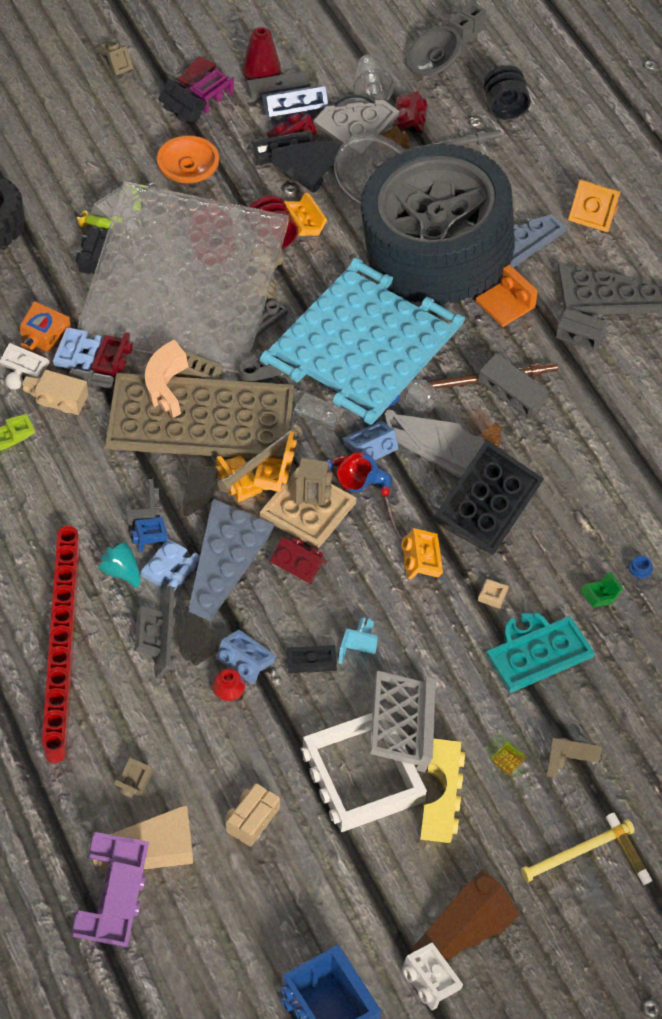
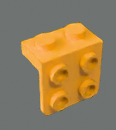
M289 432L283 460L269 457L258 465L253 486L263 490L280 492L282 483L287 484L297 440L293 439L294 432Z

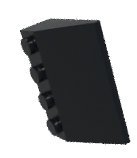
M486 440L432 520L454 535L494 555L544 478Z

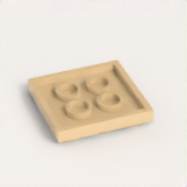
M298 467L288 478L287 484H283L280 492H276L260 511V518L274 523L276 527L318 550L356 504V497L331 484L330 500L326 499L325 505L319 506L303 502L296 506ZM308 482V484L319 486V483Z

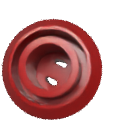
M223 669L213 679L212 690L222 700H235L244 693L245 681L236 670Z

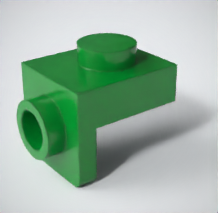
M608 572L601 581L584 584L580 591L586 598V601L594 608L612 605L623 591V587L613 573Z

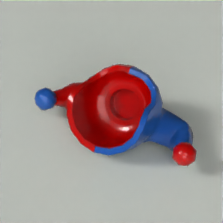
M355 452L349 456L340 455L333 460L325 461L329 462V469H332L333 466H339L337 469L338 480L348 491L360 492L371 484H377L383 487L381 488L383 496L390 494L392 476L378 469L376 461L368 453Z

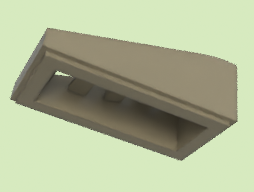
M184 351L187 357L188 368L174 376L219 380L223 366ZM210 370L213 371L212 376L208 375Z

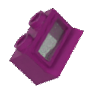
M215 69L213 72L205 73L203 79L197 83L193 82L189 86V89L207 101L203 112L207 113L209 111L208 99L211 97L217 102L222 100V89L230 95L234 93V76L228 77Z

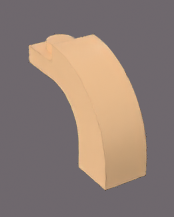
M175 340L159 348L150 358L145 370L146 387L153 407L160 404L163 411H168L173 418L180 415L181 412L179 402L167 387V384L174 375L188 368L186 353Z

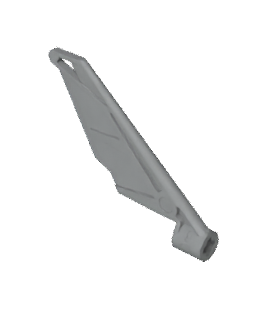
M393 410L385 412L388 426L393 428L391 420L395 417L404 429L393 428L397 443L459 479L484 443L482 437L468 435L459 423L398 415Z

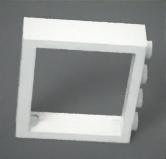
M372 713L303 737V747L300 748L303 760L305 762L308 761L311 766L310 774L314 783H319L321 788L319 793L323 803H328L331 809L329 810L331 821H334L335 824L337 823L341 832L425 802L426 788L414 764L394 760L408 790L347 812L345 811L317 749L370 731ZM384 718L379 721V724L385 731L391 728V725ZM396 731L389 734L396 743L402 741ZM385 741L386 746H387V748L389 749L390 746H389L388 743ZM405 746L400 747L406 754H408Z

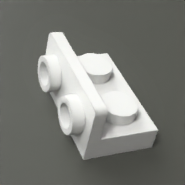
M433 943L411 953L405 959L402 967L405 979L413 984L418 991L421 1001L427 1004L431 1010L437 1008L439 1001L461 990L462 982Z

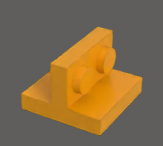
M581 179L568 220L609 232L613 216L617 213L619 207L617 203L621 191Z

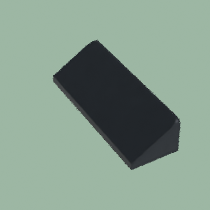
M311 130L252 141L255 165L272 163L273 149L314 142Z

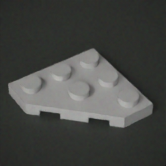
M378 100L375 103L363 104V102L352 103L343 107L326 106L313 122L316 127L362 158L399 116V111L384 100Z

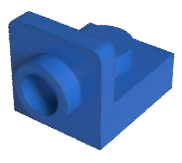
M163 517L136 520L134 530H131L132 544H136L138 552H143L144 544L164 542L168 538Z

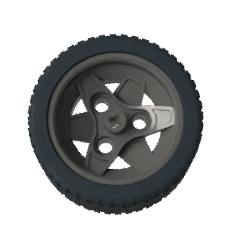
M430 144V146L422 145L421 147L411 148V150L407 149L401 154L394 155L393 158L391 157L386 160V163H382L379 166L380 168L374 171V174H371L361 195V214L367 259L371 268L383 275L388 274L393 277L392 283L388 287L389 291L395 292L396 295L403 296L405 299H412L415 302L421 301L422 303L426 297H430L436 304H446V302L454 303L458 300L463 301L466 298L474 297L475 294L478 295L484 289L490 288L491 285H494L502 277L503 268L511 263L515 248L513 198L509 179L494 160L469 147L465 148V146H456L455 144ZM478 219L476 224L470 222L472 220Z

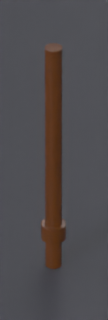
M534 363L528 367L518 368L531 375V377L541 376V373L558 371L557 363L542 365ZM479 374L427 381V389L432 390L479 383Z

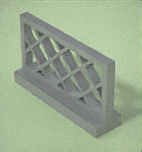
M381 671L376 672L370 754L414 764L417 771H426L433 759L436 679L426 677L424 682ZM381 680L389 682L394 688L387 691L381 684ZM404 688L417 689L416 694L411 697ZM398 692L405 701L399 704L391 695ZM386 699L392 708L386 711L380 704V701ZM409 704L414 709L415 714L409 716L403 707ZM397 711L404 720L397 723L392 718V713ZM383 718L391 725V728L386 731L379 724V721ZM408 724L415 733L408 736L401 727ZM396 731L403 740L396 743L389 734ZM383 738L390 748L377 747V741ZM407 744L414 751V754H406L400 747Z

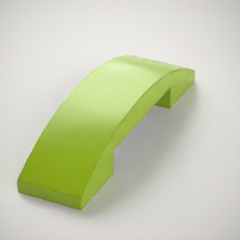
M27 414L5 419V426L0 427V451L16 445L35 433V429Z

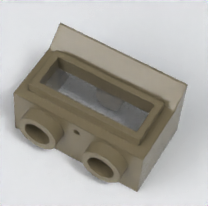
M301 458L296 480V506L303 502L321 506L325 505L326 499L330 500L333 472H329V462Z

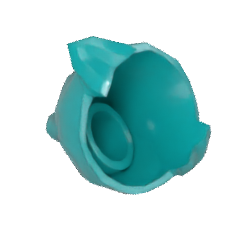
M116 542L114 548L108 547L106 553L101 555L102 562L97 569L107 576L120 578L135 588L139 587L141 584L139 568L131 548L125 542L120 544Z

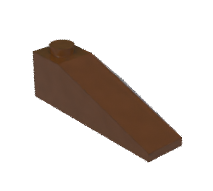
M482 869L460 891L411 949V953L433 943L447 961L457 956L459 952L471 946L475 947L481 944V941L491 936L495 937L503 933L517 919L520 913L503 886Z

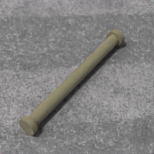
M296 424L292 425L287 433L226 479H220L217 482L219 489L222 492H228L234 483L285 446L290 431L294 432L293 439L302 436L301 428Z

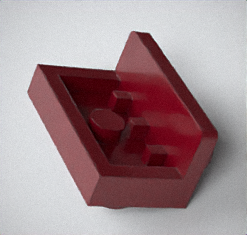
M418 91L398 97L395 108L399 111V116L394 120L393 128L399 131L414 126L419 133L423 132L424 124L426 123V110L428 109L426 99L422 98Z
M294 112L288 115V119L275 124L273 129L267 132L268 138L310 130L312 135H315L317 131L311 115Z
M125 332L123 339L108 335L104 336L91 367L92 370H95V373L112 376L116 379V373L124 371L126 356L131 354L133 342L130 341V333Z
M292 536L290 540L282 537L269 562L312 584L322 563L325 565L327 563V560L322 558L324 553L313 547L310 550L303 548L304 542Z

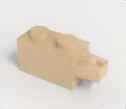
M45 370L39 379L26 376L22 383L23 391L36 397L37 404L55 408L65 413L79 415L88 397L87 381Z

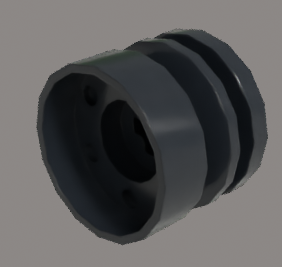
M503 65L494 68L486 75L483 87L490 112L495 118L501 120L515 119L529 109L531 103L523 72L518 67Z

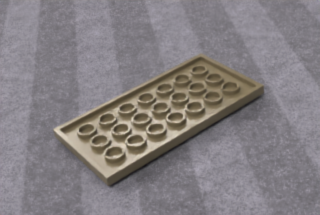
M116 373L106 437V449L231 458L241 455L243 458L252 459L289 431L291 427L294 385L172 377L167 387L178 400L181 412L180 415L173 418L168 411H163L160 404L153 407L149 399L145 375ZM286 445L270 457L283 460Z

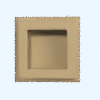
M486 579L478 601L500 609L509 586Z

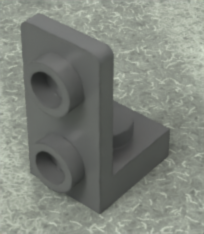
M149 479L150 509L138 508L127 510L129 531L134 530L136 520L160 517V506H155V501H159V488L154 487L153 479Z

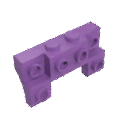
M93 832L88 859L107 862V869L97 914L76 910L71 937L120 947L128 946L133 917L138 915L140 901H137L139 890H143L146 877L142 874L149 842Z

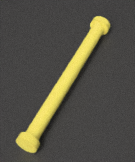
M629 819L622 821L621 825L529 868L527 866L522 867V876L526 882H530L538 874L626 833L628 835L634 833V826Z

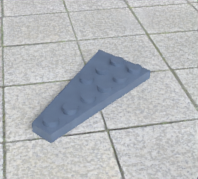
M552 214L529 220V223L518 226L515 224V248L510 265L514 268L565 233L566 227Z
M212 500L189 605L190 613L211 621L273 533L274 523L218 500Z

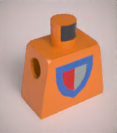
M34 301L20 325L21 339L23 340L20 345L21 348L30 352L35 347L45 352L50 351L62 340L66 328H71L70 317Z

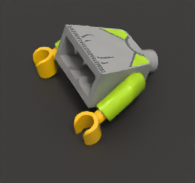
M124 184L94 203L91 214L84 210L82 212L83 217L77 216L78 224L80 227L91 225L103 230L113 231L114 235H118L126 230L133 238L141 232V228L136 224L142 210L140 196L129 190V187Z

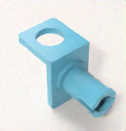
M361 618L358 622L357 630L346 629L340 646L338 664L343 663L347 648L371 654L376 653L378 636L371 634L374 626L371 619L368 618L367 624L364 625L366 618Z

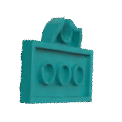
M537 612L535 614H521V623L528 627L527 630L518 629L516 627V620L511 618L505 627V643L486 651L487 659L509 694L594 657L595 653L571 616L549 624Z

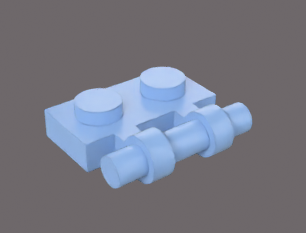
M67 327L53 359L54 366L71 369L76 368L77 364H82L81 370L90 371L103 338L95 335L93 340L88 339V331ZM83 349H88V354H82Z
M167 539L141 570V577L159 587L167 581L169 583L166 588L172 586L176 590L177 587H181L185 583L186 576L197 568L200 556L197 553H193L190 558H185L188 555L187 549ZM178 566L181 567L178 573H173Z

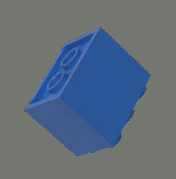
M339 945L282 975V987H280L282 997L280 1000L286 1012L291 1011L295 1019L381 1018L380 1007Z

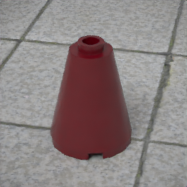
M258 27L251 33L242 63L243 76L247 80L278 76L281 73V64L271 31L267 28Z

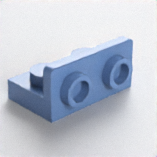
M379 421L343 438L344 446L353 453H368L374 460L398 450L395 430L383 421Z
M240 630L222 639L216 655L217 660L228 668L236 670L251 684L256 682L259 672L273 664L276 655Z

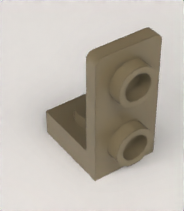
M107 40L101 42V46L95 48L97 53L108 56L113 75H119L134 69L126 45Z
M553 738L546 776L556 778L558 768L563 769L565 757L598 763L602 747L590 742L579 743L566 738Z

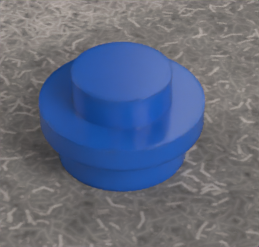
M637 556L630 562L629 570L637 578H647L652 574L653 565L648 557Z

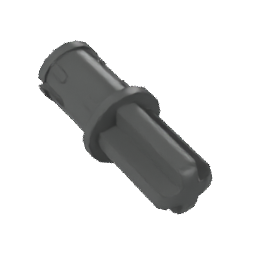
M71 368L70 377L87 381L88 387L95 385L113 388L114 377L95 373V370L85 371Z

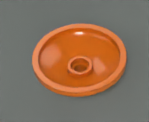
M180 136L167 141L161 146L157 154V165L161 173L173 181L196 183L207 179L216 171L219 165V154L216 147L206 139L197 136Z

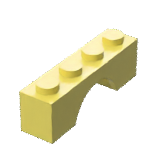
M433 739V759L428 766V773L440 780L445 793L437 801L424 805L420 840L451 843L452 834H457L459 819L454 818L455 811H460L461 796H456L457 789H462L463 774L458 772L459 767H464L465 752H461V742Z

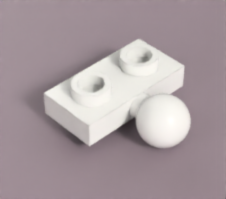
M9 343L0 359L2 366L14 370L5 379L6 386L13 390L19 389L22 386L23 374L39 379L50 363L47 358Z

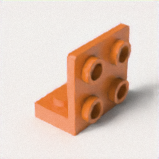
M509 264L503 268L501 283L476 297V303L504 327L535 308L538 290Z

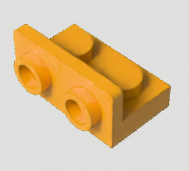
M241 455L224 461L222 456L216 457L217 466L215 467V472L219 479H226L246 464V461ZM250 471L231 486L228 494L230 496L233 495L237 502H241L261 493L262 489L253 486L255 475Z
M413 528L403 538L401 544L407 579H413L417 573L439 577L443 573L438 534Z

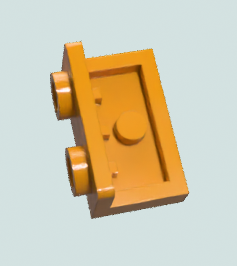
M304 193L300 202L284 201L298 226V235L319 236L327 222V218L311 195Z

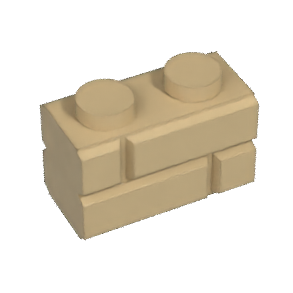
M257 783L250 790H244L239 799L240 804L236 809L231 808L225 817L227 833L240 839V841L248 846H252L280 809L279 796L267 791Z

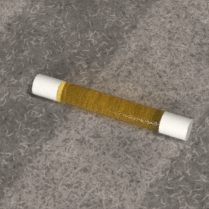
M609 814L606 816L609 825L643 886L652 882L650 875L616 814Z

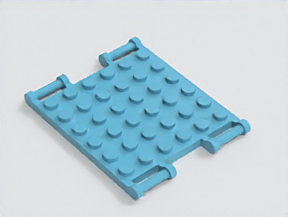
M356 257L351 262V265L269 350H265L262 353L260 362L272 365L291 376V379L297 383L306 374L338 392L333 399V404L338 407L343 406L362 417L364 422L372 425L462 326L465 317L459 313L456 315L434 303V300L430 297H426L420 307L415 306L386 290L392 283V276L388 274L383 275L363 264V261ZM360 271L380 283L377 285L376 283L368 280L367 278L357 274V272ZM431 310L434 313L451 321L452 323L448 324L443 320L435 317L434 315L428 313V311Z

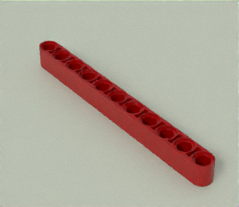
M73 526L60 528L57 533L42 732L44 757L50 763L63 761L67 753L80 557L78 530ZM54 724H60L58 727H52ZM52 746H59L56 749H50Z

